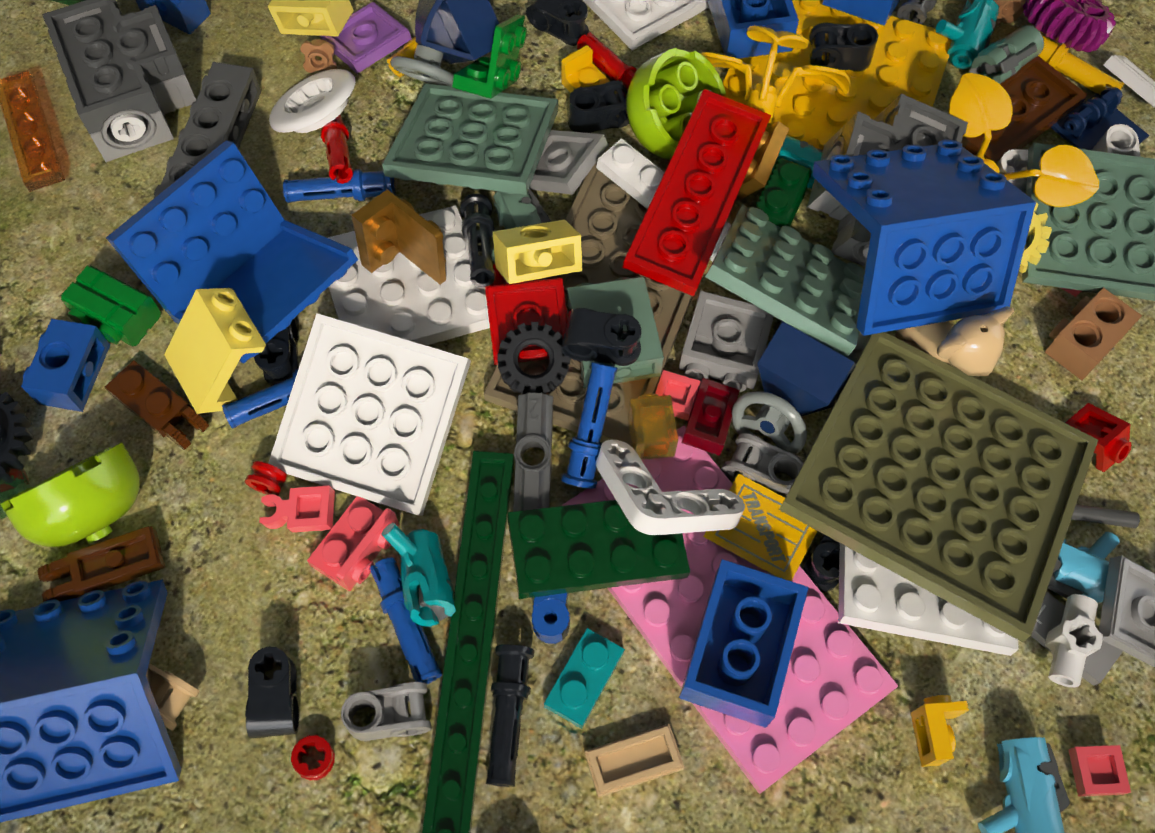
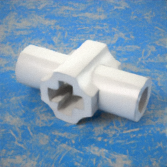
M1072 594L1067 597L1061 624L1050 630L1046 636L1045 646L1053 655L1048 677L1051 681L1062 686L1075 688L1080 685L1086 657L1098 651L1102 645L1103 635L1097 630L1094 622L1098 603L1088 596Z

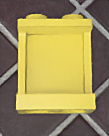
M196 289L164 356L196 414L223 411L222 405L238 400L228 384V380L242 355L263 352L266 343L233 289Z

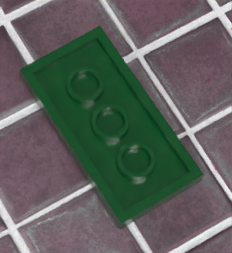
M616 500L508 512L518 599L688 578L690 574L683 534L648 535L636 530L630 524Z

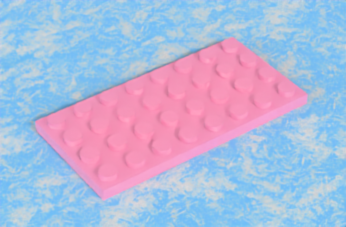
M685 425L638 455L662 492L725 489L729 491L732 486L731 481L706 451L681 443L686 430ZM601 479L597 482L596 489L587 488L561 506L616 499L604 479ZM628 484V485H629V486H632V487H635V488H638V487H637V486H635V485H632V484ZM682 509L683 511H685V512H687V513L693 514L692 512H690V511H688V510ZM705 532L682 533L690 568L688 578L607 588L681 689L721 559L770 574L704 538ZM800 566L791 582L809 588L776 716L773 721L764 728L692 703L759 794L898 687L896 682L850 626L838 623L837 610Z

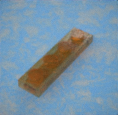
M25 71L0 79V104L24 185L31 192L65 181L38 91L29 71Z

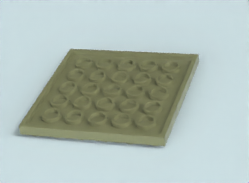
M886 332L872 334L779 510L1015 639L1024 642L1032 635L1098 439L973 376L966 375L957 368Z

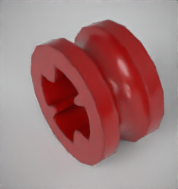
M260 461L253 462L251 466L253 474L247 475L244 481L246 485L260 493L279 496L281 492L279 483L286 481L287 474L271 464Z
M311 735L302 738L295 744L291 752V763L302 778L309 781L319 780L326 777L332 770L335 763V754L333 748L324 738ZM315 746L319 753H325L324 761L318 760L320 766L311 770L307 763H302V756H309L306 750Z

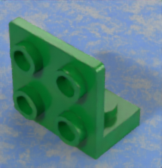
M517 14L497 25L494 32L491 58L480 57L475 62L456 72L452 88L492 99L516 82L521 72V62L518 61L519 50L523 47L527 36V28L523 26L525 16Z

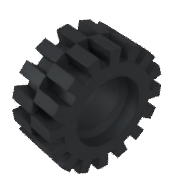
M531 322V325L523 323L518 325L514 331L511 329L499 346L497 360L498 369L504 383L515 393L550 394L555 391L564 381L570 364V358L566 357L561 351L563 336L558 331H553L551 326L547 324L541 326L538 325V322ZM537 345L547 352L549 366L543 373L528 375L519 367V353L527 346Z

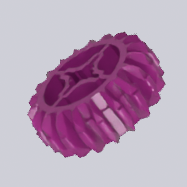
M1026 0L1023 5V13L1028 18L1029 23L1035 25L1037 30L1045 34V37H1050L1056 43H1064L1066 48L1071 47L1076 51H1097L1101 44L1103 45L1109 38L1112 29L1116 25L1113 13L1110 12L1107 6L1101 3V0Z

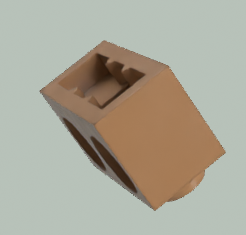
M1103 288L1093 299L1086 295L1071 311L1075 318L1071 322L1066 318L1059 322L1049 334L1054 341L1046 349L1045 353L1083 381L1142 315Z

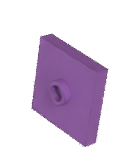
M371 2L353 13L339 36H320L322 40L334 46V54L357 74L412 39L409 30L375 2Z

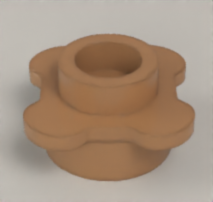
M322 39L303 42L300 48L305 57L303 68L309 73L336 69L337 64L333 61L334 46ZM316 56H320L322 59L318 60Z

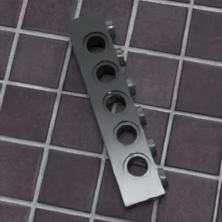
M218 62L212 63L208 75H205L202 79L199 96L196 102H193L191 105L190 117L185 128L179 133L178 145L173 156L169 157L167 161L166 173L161 185H158L155 189L154 198L224 141L233 142L239 149L261 94L253 68Z

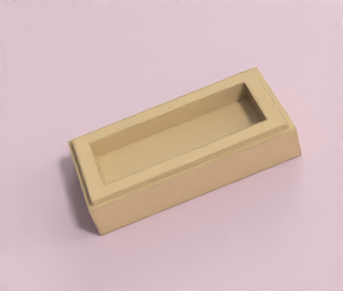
M670 724L584 751L598 798L684 769Z

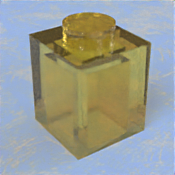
M649 393L641 395L637 399H630L628 421L632 447L640 459L674 457L678 444V434L671 395L659 396Z

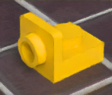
M588 45L578 51L571 52L561 61V84L570 93L579 87H590L610 82L592 63L593 50Z
M950 695L927 697L923 699L924 704L911 712L921 767L939 766L954 759L955 735L952 727L946 724L945 719L957 718L969 711L967 701L952 702Z

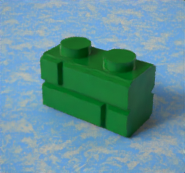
M87 265L77 276L76 282H72L61 295V300L69 309L67 316L72 321L97 326L106 340L116 345L121 340L132 347L137 346L147 334V329H151L161 317V311L151 296L91 265Z

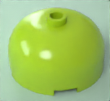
M677 47L669 49L643 63L630 82L626 98V109L631 129L638 141L656 156L671 160L704 89L721 96L726 95L718 72L702 54L697 51L688 52L680 50Z
M120 442L112 448L109 447L54 474L34 487L25 489L3 501L0 505L16 531L34 544L45 547H61L78 542L84 538L91 544L113 532L110 524L120 519L131 509L139 493V473L124 444Z

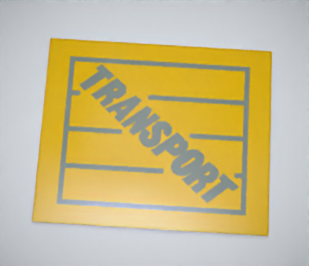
M738 474L729 490L738 495L745 504V509L738 525L730 530L706 531L703 537L776 577L792 581L817 530L779 510L785 497Z

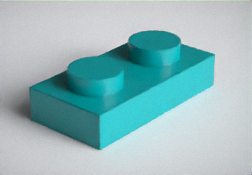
M587 628L545 700L544 707L582 729L620 662L625 649Z

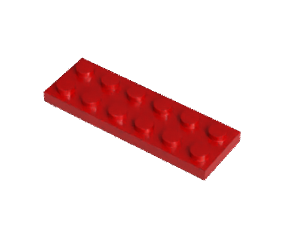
M703 90L627 252L622 268L695 296L771 118L770 114L709 90Z

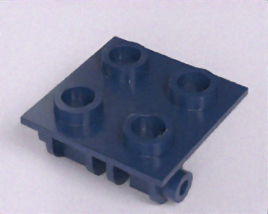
M1106 88L1100 95L1096 93L1051 126L1055 132L1072 146L1086 150H1092L1106 131L1116 124H1123L1133 128L1137 133L1139 144L1150 136L1117 109L1122 98V92L1118 88Z

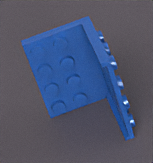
M227 140L106 237L175 323H180L196 289L231 288L236 293L265 343L278 332L286 329L302 310L316 302L324 290L335 280L342 278L348 269L358 261L350 247L286 221L236 145ZM258 353L244 354L239 361L244 364Z
M942 140L937 145H906L901 150H870L865 155H834L829 160L814 162L813 177L871 233L856 328L863 336L963 319L973 315H986L994 310L1006 306L1010 307L1036 201L1006 180L1004 175L997 173L986 165L983 159L974 156L962 147V144L958 141Z
M163 579L148 583L138 581L127 585L125 588L106 592L100 590L91 591L81 597L64 601L49 600L36 607L17 611L12 609L0 611V823L179 781L181 766L146 678L168 594Z

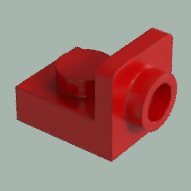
M1087 403L1065 422L1098 439L1094 453L1096 454V469L1102 472L1108 470L1114 463L1124 461L1130 453L1132 447L1131 442H1129L1131 424L1090 403Z

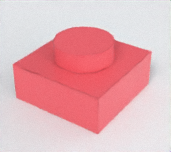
M663 370L652 401L651 410L688 421L701 381Z
M1120 745L1080 746L1068 749L1078 796L1124 795L1131 793Z

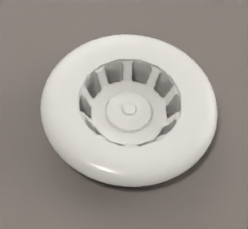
M330 69L314 74L297 83L272 108L269 117L271 128L277 132L295 131L297 133H308L325 126L345 109L348 97L355 87V76L347 70Z

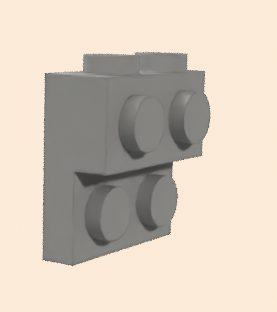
M700 291L682 351L679 370L686 371L687 377L702 381V378L708 379V377L723 381V385L738 389L740 392L746 390V388L754 390L759 375L757 363L765 351L774 316L753 304Z

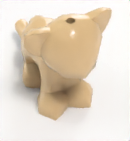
M1006 306L986 315H973L963 318L956 324L951 320L896 330L895 337L957 368L968 376H988L993 371L1003 351L1005 337L1003 325L1014 313L1015 309L1014 307Z

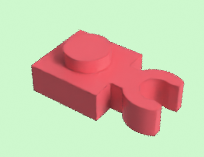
M330 485L290 488L289 500H282L274 494L265 495L262 497L261 502L267 507H276V512L270 517H260L259 522L269 529L280 528L287 522V528L292 532L331 530L333 527L335 490Z

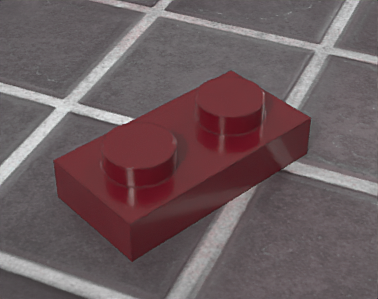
M702 378L681 443L720 456L732 420V409L738 399L740 390Z

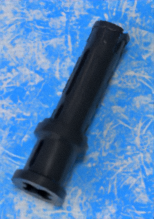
M471 194L466 196L460 203V213L464 218L461 231L468 240L471 270L470 281L477 287H485L491 285L495 280L490 242L495 229L494 222L490 218L493 208L487 196ZM474 204H478V213H475ZM476 223H479V231L476 230Z
M503 644L497 645L495 648V654L499 656L496 682L491 684L492 696L496 697L486 779L487 785L515 787L523 700H527L531 688L527 686L529 659L534 657L535 650L530 647Z

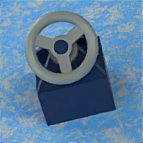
M419 0L415 18L417 43L414 54L415 58L396 56L391 59V66L396 71L429 84L452 87L454 75L440 68L442 60L449 64L474 61L492 51L495 27L499 25V21L490 1Z
M782 321L757 363L764 392L746 393L738 398L733 406L732 421L738 435L742 433L754 435L749 429L759 430L762 434L769 436L776 444V447L795 455L803 449L807 439L806 426L801 416L832 408L856 366L855 362ZM764 404L756 417L744 415V411L749 405ZM790 423L794 429V440L792 443L784 435V431Z

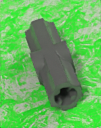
M543 393L518 395L517 437L514 450L515 484L513 512L550 507L554 397ZM536 447L544 451L545 457L538 465L531 466L523 462V455L526 450Z

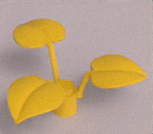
M764 26L748 27L747 36L759 42L771 43L763 84L757 83L754 90L752 87L754 66L744 63L741 59L713 52L700 53L714 67L736 69L745 74L746 94L744 100L748 101L747 106L771 115L768 125L772 123L775 107H781L782 99L797 76L831 84L844 92L845 95H847L850 87L849 76L841 70L817 65L793 66L789 77L778 95H776L777 88L770 86L769 83L778 45L793 49H806L809 45L808 39L788 31L776 32L774 29Z
M966 73L961 76L958 86L950 99L948 114L968 122L964 137L975 138L984 133V139L975 156L983 159L986 165L1000 173L997 164L992 160L985 159L984 155L992 138L991 131L1004 129L1011 121L1013 108L1011 99L1006 90L995 80L981 74ZM1057 145L1047 150L1040 158L1039 169L1002 174L1006 177V180L1030 176L1038 177L1034 183L1033 193L1039 201L1052 207H1068L1079 204L1089 199L1099 189V179L1089 158L1083 151L1071 145Z

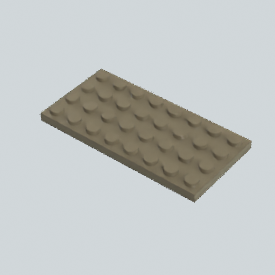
M596 163L585 177L566 217V221L581 234L582 271L537 279V281L556 278L563 279L568 317L567 288L576 287L582 283L597 284L611 282L621 277H644L664 356L663 372L693 296L622 268L627 252L648 209L596 168ZM549 359L518 362V364L526 374L539 375L548 368ZM570 359L564 381L555 391L546 394L554 397L553 425L576 433L578 432L583 402L587 388L583 387L581 361ZM497 365L484 392L485 401L518 412V395L522 394L515 393L504 383ZM661 376L613 384L601 436L602 442L619 440L627 443L632 448L634 447ZM599 388V390H598V395H597V399H596V404H595V408H594V413H593L592 420L594 419V414H595V410H596V405H597V401H598V396H599L600 388Z

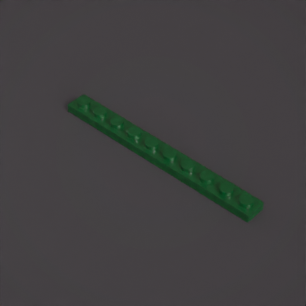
M473 451L454 591L456 612L451 616L422 833H471L514 467V454Z

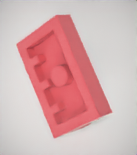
M356 496L308 558L307 562L311 567L350 592L356 583L361 584L370 575L369 568L374 565L373 560L382 548L386 550L391 546L381 533L391 523H395L398 527L400 526L395 512L389 508L383 511L366 499Z

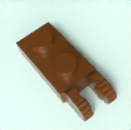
M134 360L105 386V389L115 399L163 438L167 436L183 450L191 445V442L181 430L175 428L180 421L186 419L191 426L201 432H204L209 427V424L199 414H196L185 400Z
M147 526L67 553V557L41 566L37 572L40 581L53 582L60 578L63 579L71 576L72 581L50 588L42 594L43 602L49 600L64 601L165 568L157 531L152 526Z

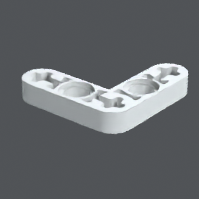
M607 440L601 445L595 463L596 467L628 521L636 530L648 535L730 530L738 525L744 512L745 504L735 493L725 489L662 492L636 451L630 445L619 440ZM628 484L635 485V486H637L638 488L629 486ZM682 509L688 510V511L692 512L693 514L687 513V512L683 511Z

